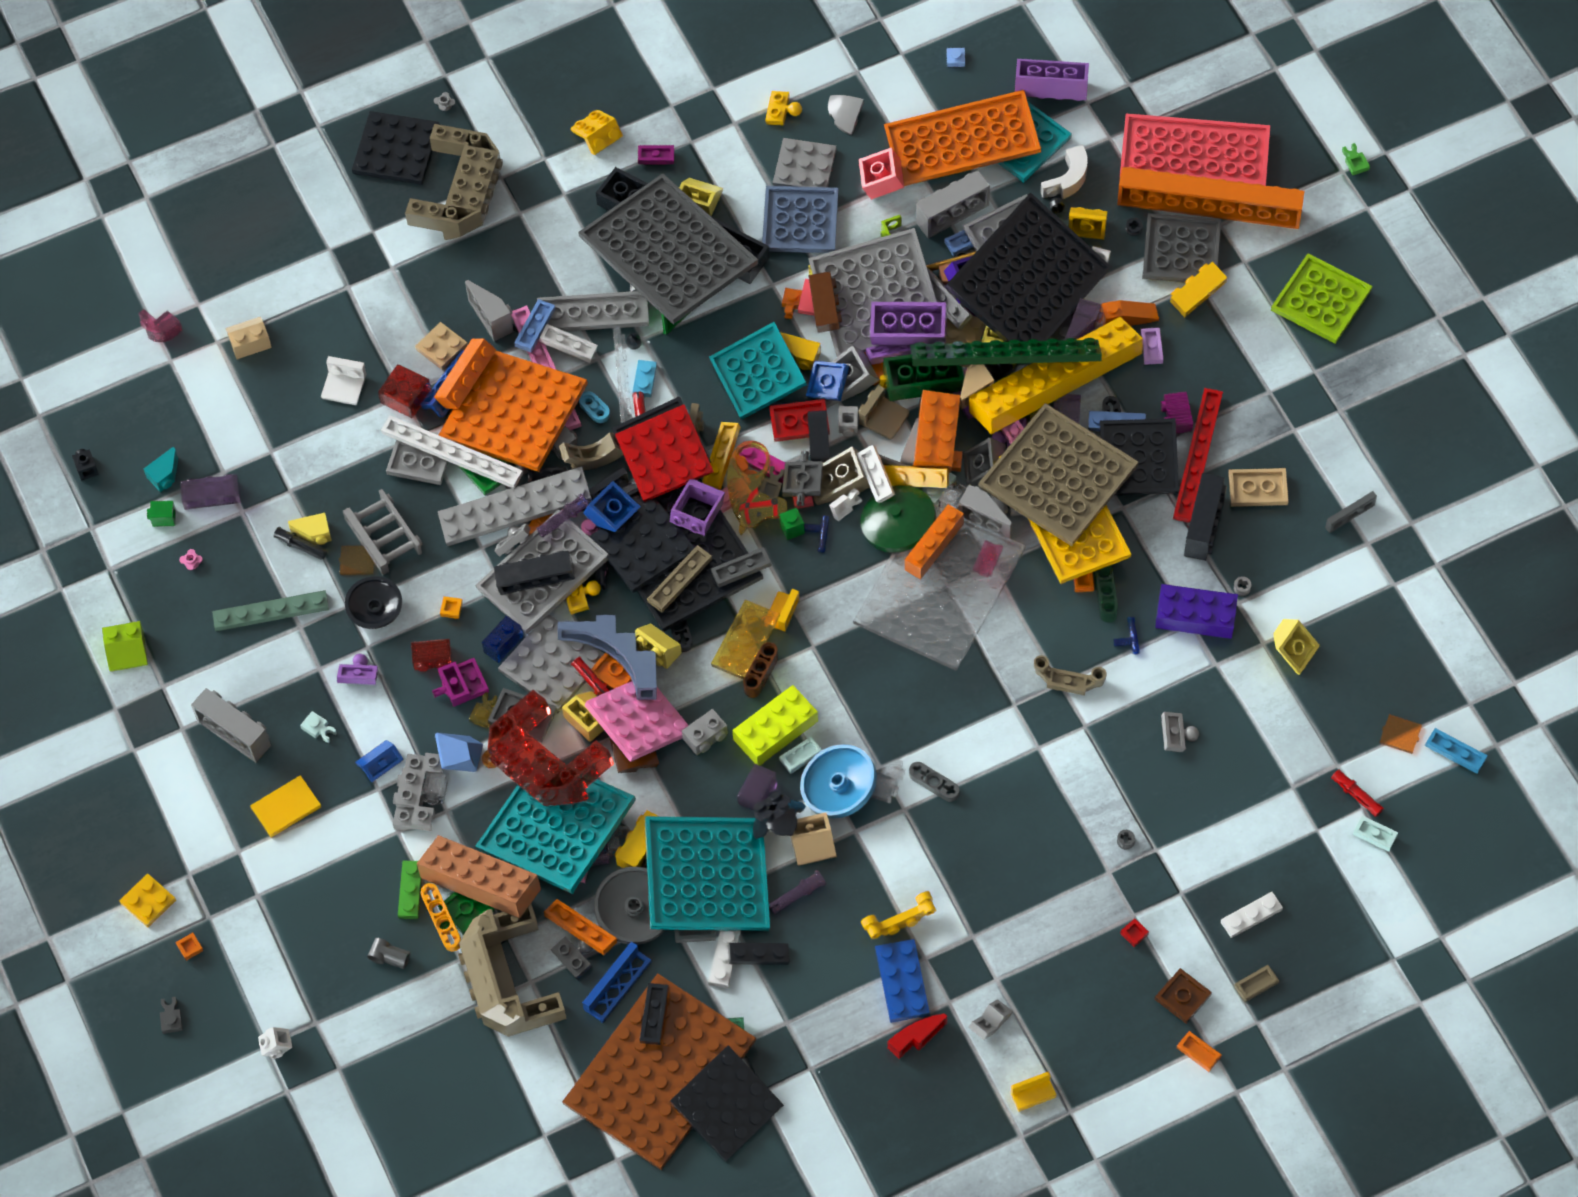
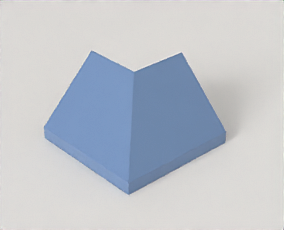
M446 733L435 734L442 769L468 772L477 771L483 748L481 742L470 736Z

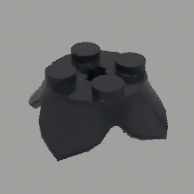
M775 791L770 797L756 803L753 807L755 810L754 838H763L769 833V830L776 835L793 836L798 822L796 814L804 811L805 804L790 799L787 795L781 794L780 791Z

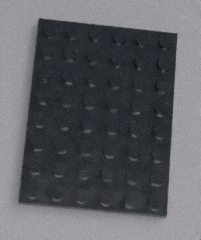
M1030 192L945 285V288L1004 342H1009L1010 340L1022 342L1030 339L1046 341L1112 266Z
M686 485L656 497V500L669 516L671 515V509ZM638 488L627 493L637 504L643 502ZM690 497L681 512L705 521L713 506ZM721 509L705 536L678 526L694 548L698 545L712 556V560L663 612L649 604L647 598L677 566L638 590L639 595L663 632L764 579L761 571L718 587L711 568L748 554V551Z

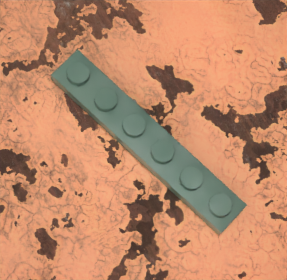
M326 590L216 610L212 611L215 630L221 631L329 610Z

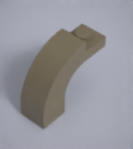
M610 432L601 440L591 445L576 446L563 442L559 446L564 462L570 463L572 469L581 466L583 470L595 469L612 463L624 455L614 433Z

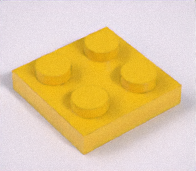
M147 873L119 902L148 928L176 901V898Z

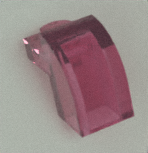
M145 309L138 313L141 319V326L146 330L148 338L154 342H167L182 331L180 321L168 310L157 319Z

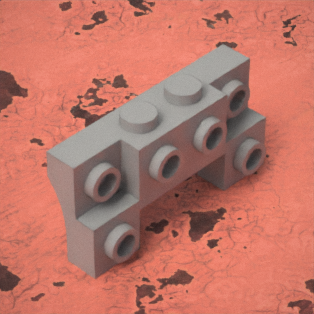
M425 753V756L407 754L405 767L402 769V774L398 775L397 778L398 793L395 792L393 797V804H396L393 820L394 829L432 831L431 823L433 816H435L434 808L422 806L428 781L427 776L443 777L439 754Z

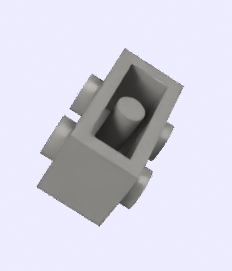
M713 709L682 730L683 740L696 755L706 752L716 741H722L728 734L726 723Z

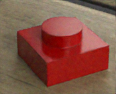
M1134 918L1120 931V934L1135 947L1149 935V931Z

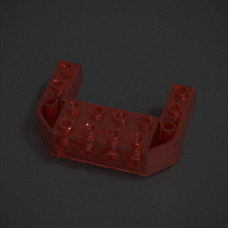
M532 690L490 726L488 751L491 757L489 759L494 766L498 767L543 806L565 805L586 801L589 797L585 789L614 764L611 754L607 748L595 740L568 765L562 762L528 734L529 731L551 713L546 699L535 690Z

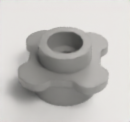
M444 92L440 97L434 98V104H437L441 111H448L455 104V100L450 98L449 93Z

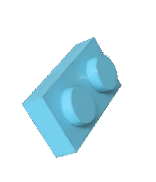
M638 360L633 393L637 392V396H639L638 391L643 392L644 397L652 396L657 362Z

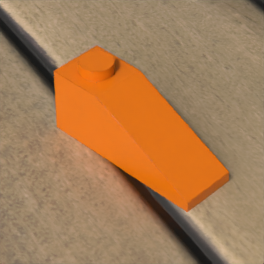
M1118 300L1101 304L1103 325L1119 317L1130 326L1159 321L1154 303Z

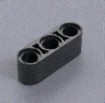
M808 411L810 461H822L824 463L830 459L827 411Z

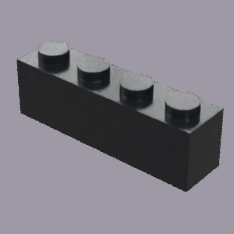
M569 551L539 555L536 558L521 559L513 563H502L494 567L496 586L500 595L575 579L573 561Z

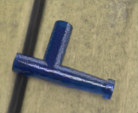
M826 515L822 516L821 525L804 523V531L820 532L819 552H825L826 549L825 544L829 525V516Z
M1128 617L1130 637L1113 639L1114 647L1131 645L1132 654L1136 655L1140 653L1135 618Z

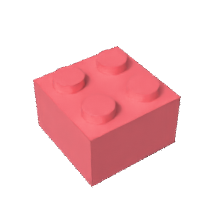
M892 147L859 159L862 188L871 200L904 188L901 160Z

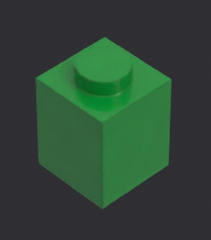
M150 501V508H147V519L151 521L153 527L175 526L176 507L173 501Z
M797 508L779 514L780 526L787 540L804 534V522Z

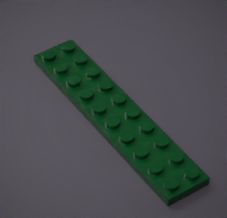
M1068 338L1060 341L1056 339H1048L1046 341L1030 339L1022 342L1019 340H1010L1009 342L993 340L984 343L981 341H973L971 343L955 341L946 344L944 342H935L934 344L918 342L911 344L913 366L1102 361L1099 341L1094 338H1085L1084 340Z

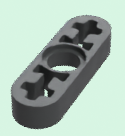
M914 762L910 765L909 777L914 782L945 801L953 802L958 799L959 786L922 762ZM921 769V774H920V773H917V775L914 774V770L917 771V770ZM931 778H937L940 783L932 786L928 781ZM954 789V794H947V790Z

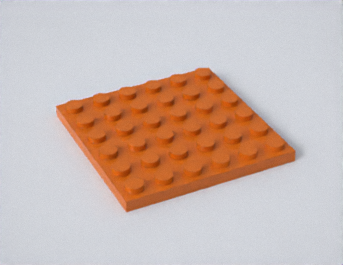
M496 351L459 409L452 410L438 435L482 454L539 472L588 385L587 379Z

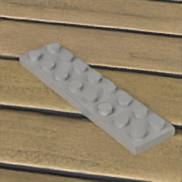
M581 466L438 511L446 544L451 546L553 514L557 510L563 511L591 502L592 498Z

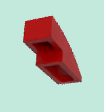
M945 1013L934 1015L907 1026L888 1041V1049L898 1059L912 1046L920 1051L947 1024V1015Z

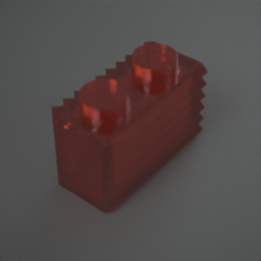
M450 639L411 642L414 670L424 672L429 670V668L438 669L452 663Z

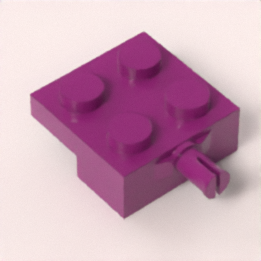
M475 658L456 664L455 661L438 668L442 687L432 690L434 698L446 694L450 698L453 707L489 693L488 686Z

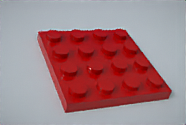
M685 404L615 434L644 502L686 485L689 479L697 480L714 473Z

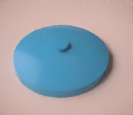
M841 744L828 747L816 754L805 767L800 782L802 798L815 814L826 812L828 818L831 819L849 816L861 809L872 796L877 781L876 768L870 757L856 746Z

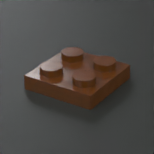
M1180 968L1158 992L1155 1000L1187 1024L1209 999L1212 992Z

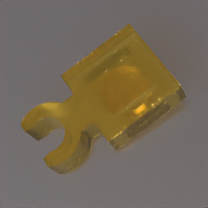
M487 692L482 696L483 703L477 702L469 717L471 723L485 728L489 726L488 719L493 711L491 707H494L498 700L497 696H494L493 700L488 701Z

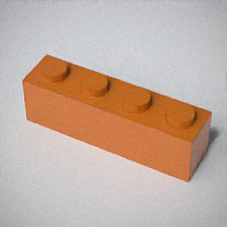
M471 339L434 398L446 409H459L496 352V349L485 339Z
M948 504L905 558V571L921 580L964 525V513Z

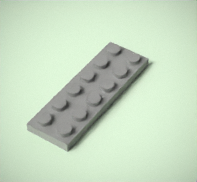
M638 291L537 298V300L540 299L555 305V311L548 324L563 331L649 326L648 300Z

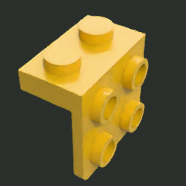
M600 110L592 111L588 117L577 121L571 127L573 133L585 139L593 155H596L623 136L616 119Z

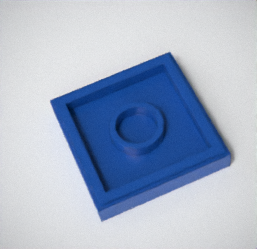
M814 361L806 397L841 401L849 365Z

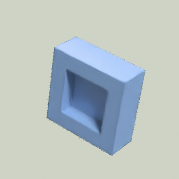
M947 48V67H965V48Z

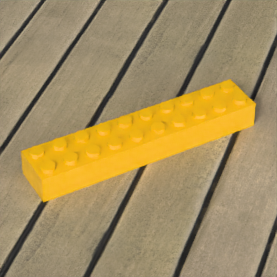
M1119 317L1077 339L1094 338L1098 340L1102 361L1032 363L969 396V412L990 434H993L1042 408L1045 403L1049 404L1141 355L1143 338Z

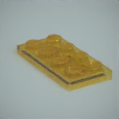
M745 600L713 658L711 666L744 680L759 649L768 641L778 622L780 613Z

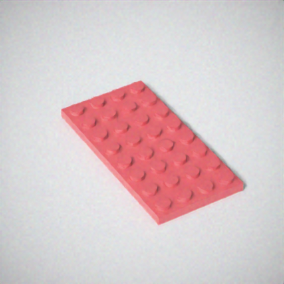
M1126 113L1120 176L1122 167H1134L1135 169H1151L1158 172L1188 174L1196 177L1204 176L1211 179H1225L1226 181L1234 182L1242 181L1244 183L1266 186L1270 125Z

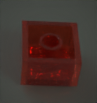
M397 364L378 391L380 403L413 418L421 407V402L431 390L430 380Z

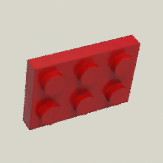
M825 399L769 406L774 442L809 438L808 411L826 410ZM828 422V435H830L829 422Z

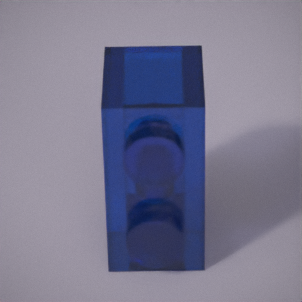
M506 615L482 641L484 653L499 663L523 637L521 625Z

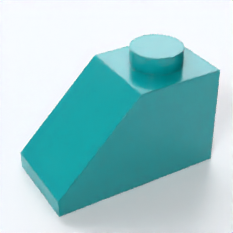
M174 447L144 468L146 478L159 492L168 489L175 482L179 458Z

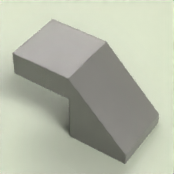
M997 999L990 1003L982 1016L972 1021L968 1028L985 1040L1001 1027L1013 1011Z

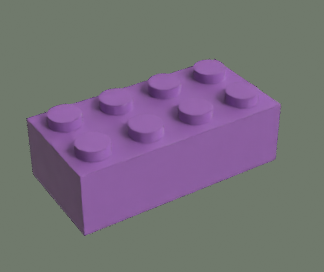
M1017 59L1015 92L1024 90L1026 97H1038L1040 99L1087 100L1089 63Z
M871 302L870 339L872 345H911L918 342L926 344L944 342L946 344V302Z

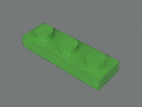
M402 861L398 906L399 919L419 918L422 878L417 867L418 861Z

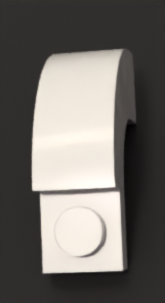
M1083 145L1066 149L1065 160L1069 170L1065 175L1041 182V195L1043 198L1061 194L1062 199H1065L1081 188L1087 174V154Z

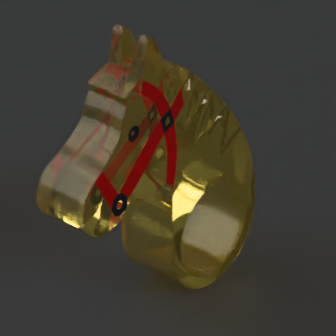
M745 441L738 445L730 458L727 470L728 494L734 515L740 523V535H743L747 528L757 529V526L764 520L777 519L779 514L788 511L785 499L780 497L770 499L768 495L759 492L770 469L771 460L767 448L757 441ZM747 448H757L766 456L764 468L756 474L746 475L737 466L739 454Z

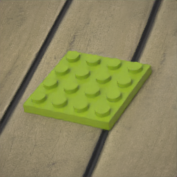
M1308 253L1271 306V311L1336 344L1372 291L1373 286Z

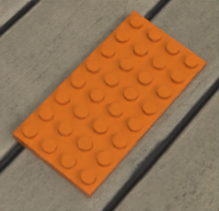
M1024 90L884 124L889 147H892L901 160L904 186L1041 153V147Z

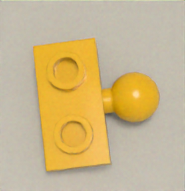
M771 91L765 119L766 124L784 125L787 112L792 116L801 114V104L792 102L788 105L790 99L789 92Z
M597 581L588 582L586 587H583L581 584L566 598L571 615L589 609L585 595L596 596L600 593L601 586Z

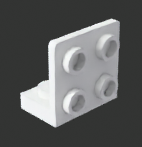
M328 356L326 363L329 373L321 398L357 405L367 375L364 363Z

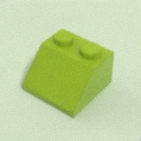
M140 621L102 628L104 648L110 672L148 665L144 630Z

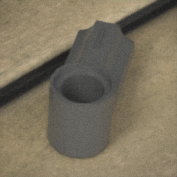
M375 938L367 957L378 964H384L385 962L404 969L408 965L410 951L392 946L384 939Z

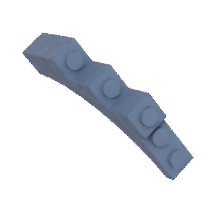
M596 615V621L558 622V640L588 644L609 654L624 667L631 677L637 700H656L655 652L646 650L636 651L635 633H616L615 615Z

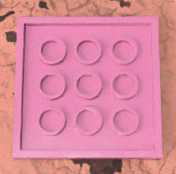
M632 681L586 701L585 707L630 762L682 739V730L689 726L658 687L656 700H637Z

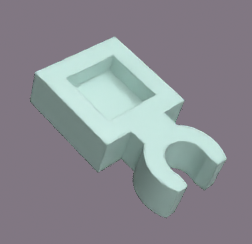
M313 711L300 725L302 730L316 739L321 735L327 743H330V738L326 736L328 733L337 734L335 728L327 726V720Z

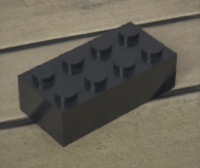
M1202 473L1186 536L1185 557L1206 561L1208 554L1212 555L1214 538H1216L1218 522H1220L1221 510L1226 496L1227 485H1224V477Z

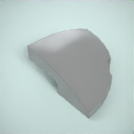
M831 95L828 102L829 116L832 115L835 120L834 125L844 133L852 136L858 122L859 113L864 104V99L846 95Z

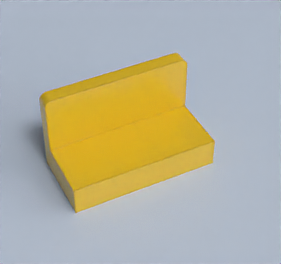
M792 589L790 594L778 591L764 621L765 625L786 632L800 600L799 591Z
M1049 1071L1011 1086V1096L1018 1112L1056 1098V1092L1050 1081L1051 1075Z

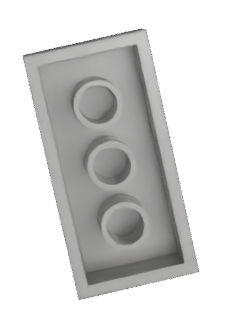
M977 170L973 173H968L958 181H953L949 186L935 191L934 194L927 198L920 199L916 203L917 225L926 237L930 238L988 207L990 185Z
M205 688L191 704L197 722L255 763L271 747L266 727L259 721L257 723L254 722L245 711L240 712L237 710V707L231 701H224L222 696L215 690L210 691Z

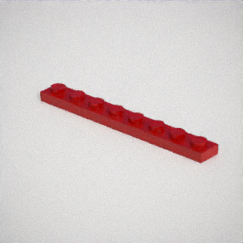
M1204 388L1173 520L1190 523L1201 476L1205 470L1223 391Z

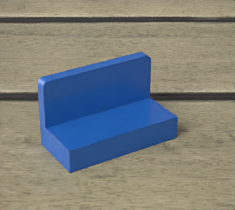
M385 740L355 763L363 769L368 779L374 782L404 759L395 745Z

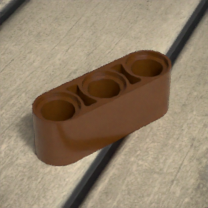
M766 642L761 646L744 677V693L748 697L754 698L759 696L778 661V649L774 643ZM769 652L773 653V655L767 656L765 654ZM759 668L765 669L764 671H761V672L757 671V669H759ZM750 684H755L756 686H755V687H749L748 685H750Z

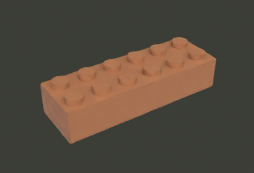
M439 835L417 862L422 879L518 918L522 916L541 890L537 874Z

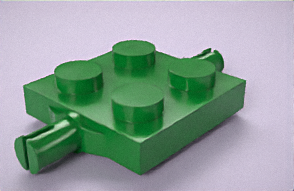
M456 892L444 900L456 928L463 935L474 918L489 909L492 910V913L494 912L493 907ZM438 905V909L442 911L443 906ZM442 922L440 929H447L450 926V922Z

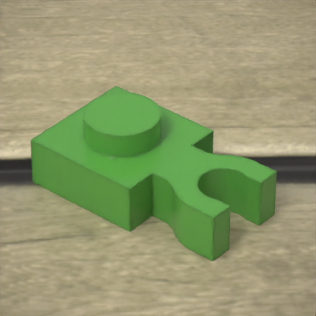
M1355 143L1351 145L1352 151L1347 150L1346 146L1342 147V153L1346 156L1345 163L1352 176L1370 169V165L1363 152L1357 153Z

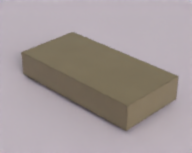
M1266 965L1235 983L1234 987L1243 1001L1247 1002L1277 985L1279 979L1270 966Z

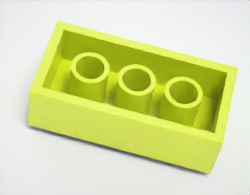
M792 685L733 729V740L759 767L818 722V711Z

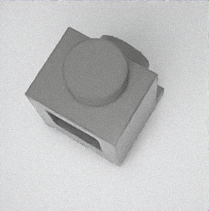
M839 406V433L846 437L858 433V406Z

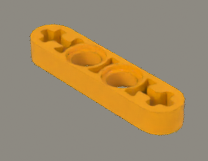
M433 883L425 884L421 888L420 893L438 934L448 951H457L460 949L459 942L461 937L440 891ZM428 891H432L435 900H431ZM435 906H443L440 913H433ZM442 922H450V926L447 929H440ZM449 934L452 935V937H453V939H454V942H455V943L452 944V945H451L450 940H449V938H448V936H447V935H449Z

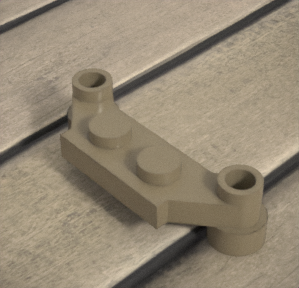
M1039 655L1034 659L1036 674L1047 683V688L1085 696V692L1103 686L1106 680L1107 672L1102 667H1095L1092 669L1091 675L1051 668L1049 666V659L1044 655Z

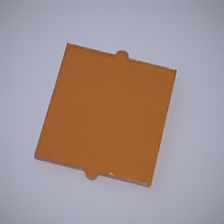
M341 546V558H339L340 575L373 574L374 561L364 546Z
M1389 714L1386 725L1382 728L1383 734L1379 743L1413 754L1416 742H1419L1418 736L1422 725Z

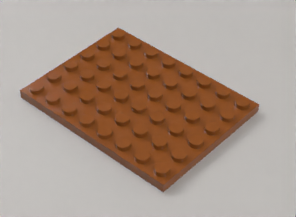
M657 973L651 983L669 986L661 1045L640 1043L647 994L646 988L562 1103L662 1170L693 1128L669 1101L726 1046L729 1045L743 1059L755 1043L756 1037Z

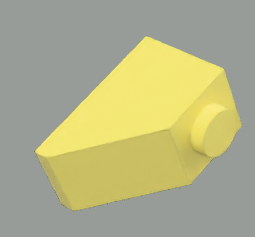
M325 513L288 521L291 533H296L298 537L314 545H323L332 541Z

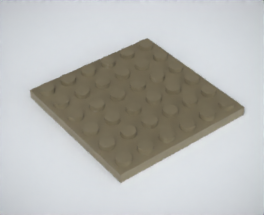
M1045 403L982 478L978 487L1065 543L1073 546L1137 468L1138 461Z

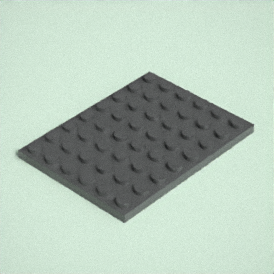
M664 174L652 180L578 232L579 237L672 324H675L758 264V259Z

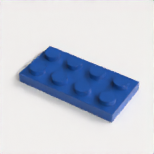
M915 939L875 946L890 1023L930 1016Z

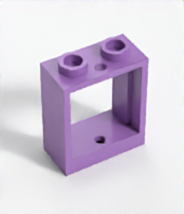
M689 479L671 509L670 522L705 536L723 505L725 492L694 479ZM690 497L713 506L705 521L681 512Z

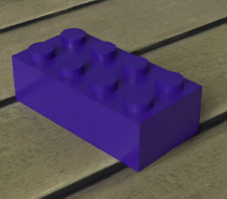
M1161 584L1155 628L1232 639L1238 594Z

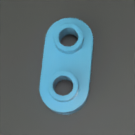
M590 391L582 393L579 399L581 409L596 423L606 422L610 417L608 406L595 393Z

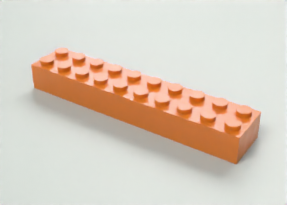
M1122 167L1117 205L1299 229L1305 191L1281 188L1279 186L1249 184L1242 181L1234 182L1226 181L1225 179H1211L1204 176L1196 177L1188 174L1158 172L1151 169L1143 170L1135 169L1134 167Z

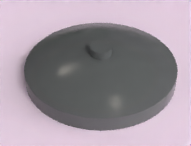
M622 868L611 873L602 881L594 899L595 917L599 926L616 937L618 942L623 944H630V942L636 945L644 944L658 938L665 931L650 929L647 868Z

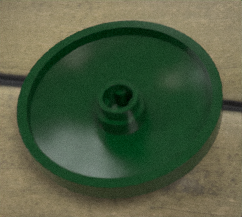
M893 486L894 496L880 504L876 502L873 496L866 503L860 519L861 529L866 540L876 549L891 553L913 549L936 520V510L931 498L924 491L913 486Z

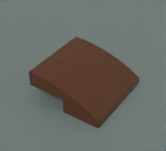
M610 738L618 773L637 772L639 768H655L659 765L656 750L630 762Z

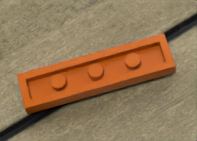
M558 899L544 911L546 918L602 955H605L617 943L616 937Z

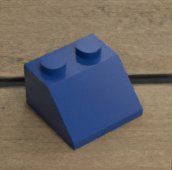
M612 481L588 504L583 514L597 527L616 532L641 506Z

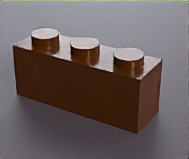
M830 271L808 275L818 333L840 329L839 323L842 322L841 311L837 312L836 308L840 304L838 294L834 295V289L837 288L835 277H831Z

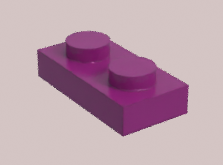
M638 145V164H674V145Z

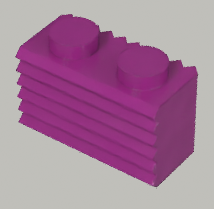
M1187 392L1164 394V400L1161 401V410L1166 413L1164 419H1176V434L1192 432L1193 420Z

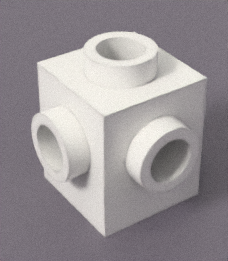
M272 1027L258 1037L262 1056H269L272 1059L280 1058L292 1048L289 1029Z

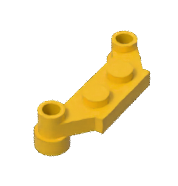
M925 891L916 896L915 899L918 906L882 922H878L875 915L865 917L861 921L864 930L868 931L871 939H876L881 935H894L904 927L915 926L922 917L936 912L930 892Z

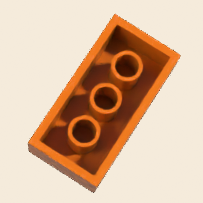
M923 390L913 467L949 468V473L951 472L960 395Z

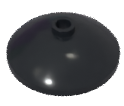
M379 576L366 577L357 581L351 586L345 597V610L348 617L353 623L366 629H378L389 625L398 617L402 608V595L397 585L391 580Z

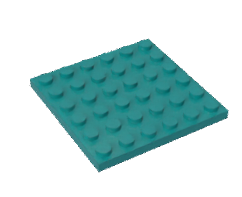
M539 753L475 847L482 853L537 874L539 879L573 894L636 801V798L630 793Z
M645 817L650 929L769 931L770 917L764 837L754 838L753 825L755 818Z

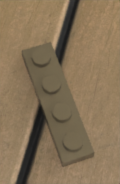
M697 545L647 598L648 603L660 612H663L712 560V556Z

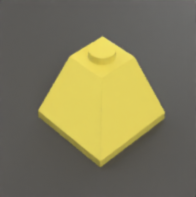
M1283 619L1273 633L1276 649L1293 670L1300 675L1320 645L1299 620Z

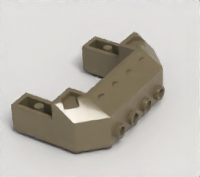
M434 124L430 136L432 151L461 156L445 205L410 198L405 216L407 225L443 232L444 240H451L461 237L483 225L500 170L502 169L503 159L500 158L499 150L487 133Z
M532 904L528 906L520 918L506 912L493 915L491 909L486 910L472 920L459 942L462 953L458 954L461 966L466 965L467 971H464L466 982H471L472 989H469L472 1001H477L478 1006L474 1007L477 1018H482L485 1026L508 1037L567 1019L559 992L520 1004L503 952L501 941L539 930Z

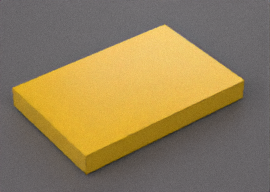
M300 775L250 805V807L272 838L321 808V804Z

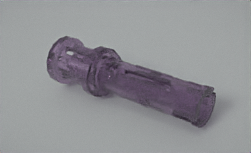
M581 493L578 494V498L571 503L567 502L564 509L537 527V532L544 538L568 519L576 518L579 512L587 508L588 501Z
M816 870L812 876L805 880H800L798 886L769 903V908L773 910L772 912L775 915L802 896L811 895L812 891L821 885L825 886L826 882L820 872Z

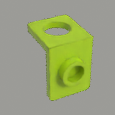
M901 215L881 221V237L891 235L890 230L902 226ZM897 221L894 225L888 226L891 222Z

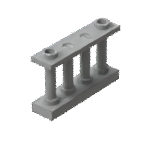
M383 489L379 490L380 501L358 513H353L349 507L343 510L346 522L381 574L385 575L389 572V561L412 548L416 550L418 555L422 554V542L418 535H413L393 506L394 501L390 494H385ZM386 506L390 512L389 515L367 527H362L360 524L361 519ZM393 520L400 527L377 541H372L369 537L371 536L370 533ZM403 534L408 538L409 542L386 555H381L379 552L381 546Z

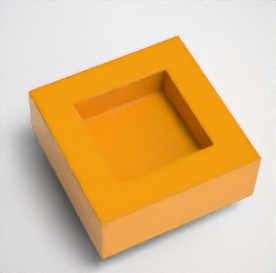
M443 596L440 617L459 619L463 600Z

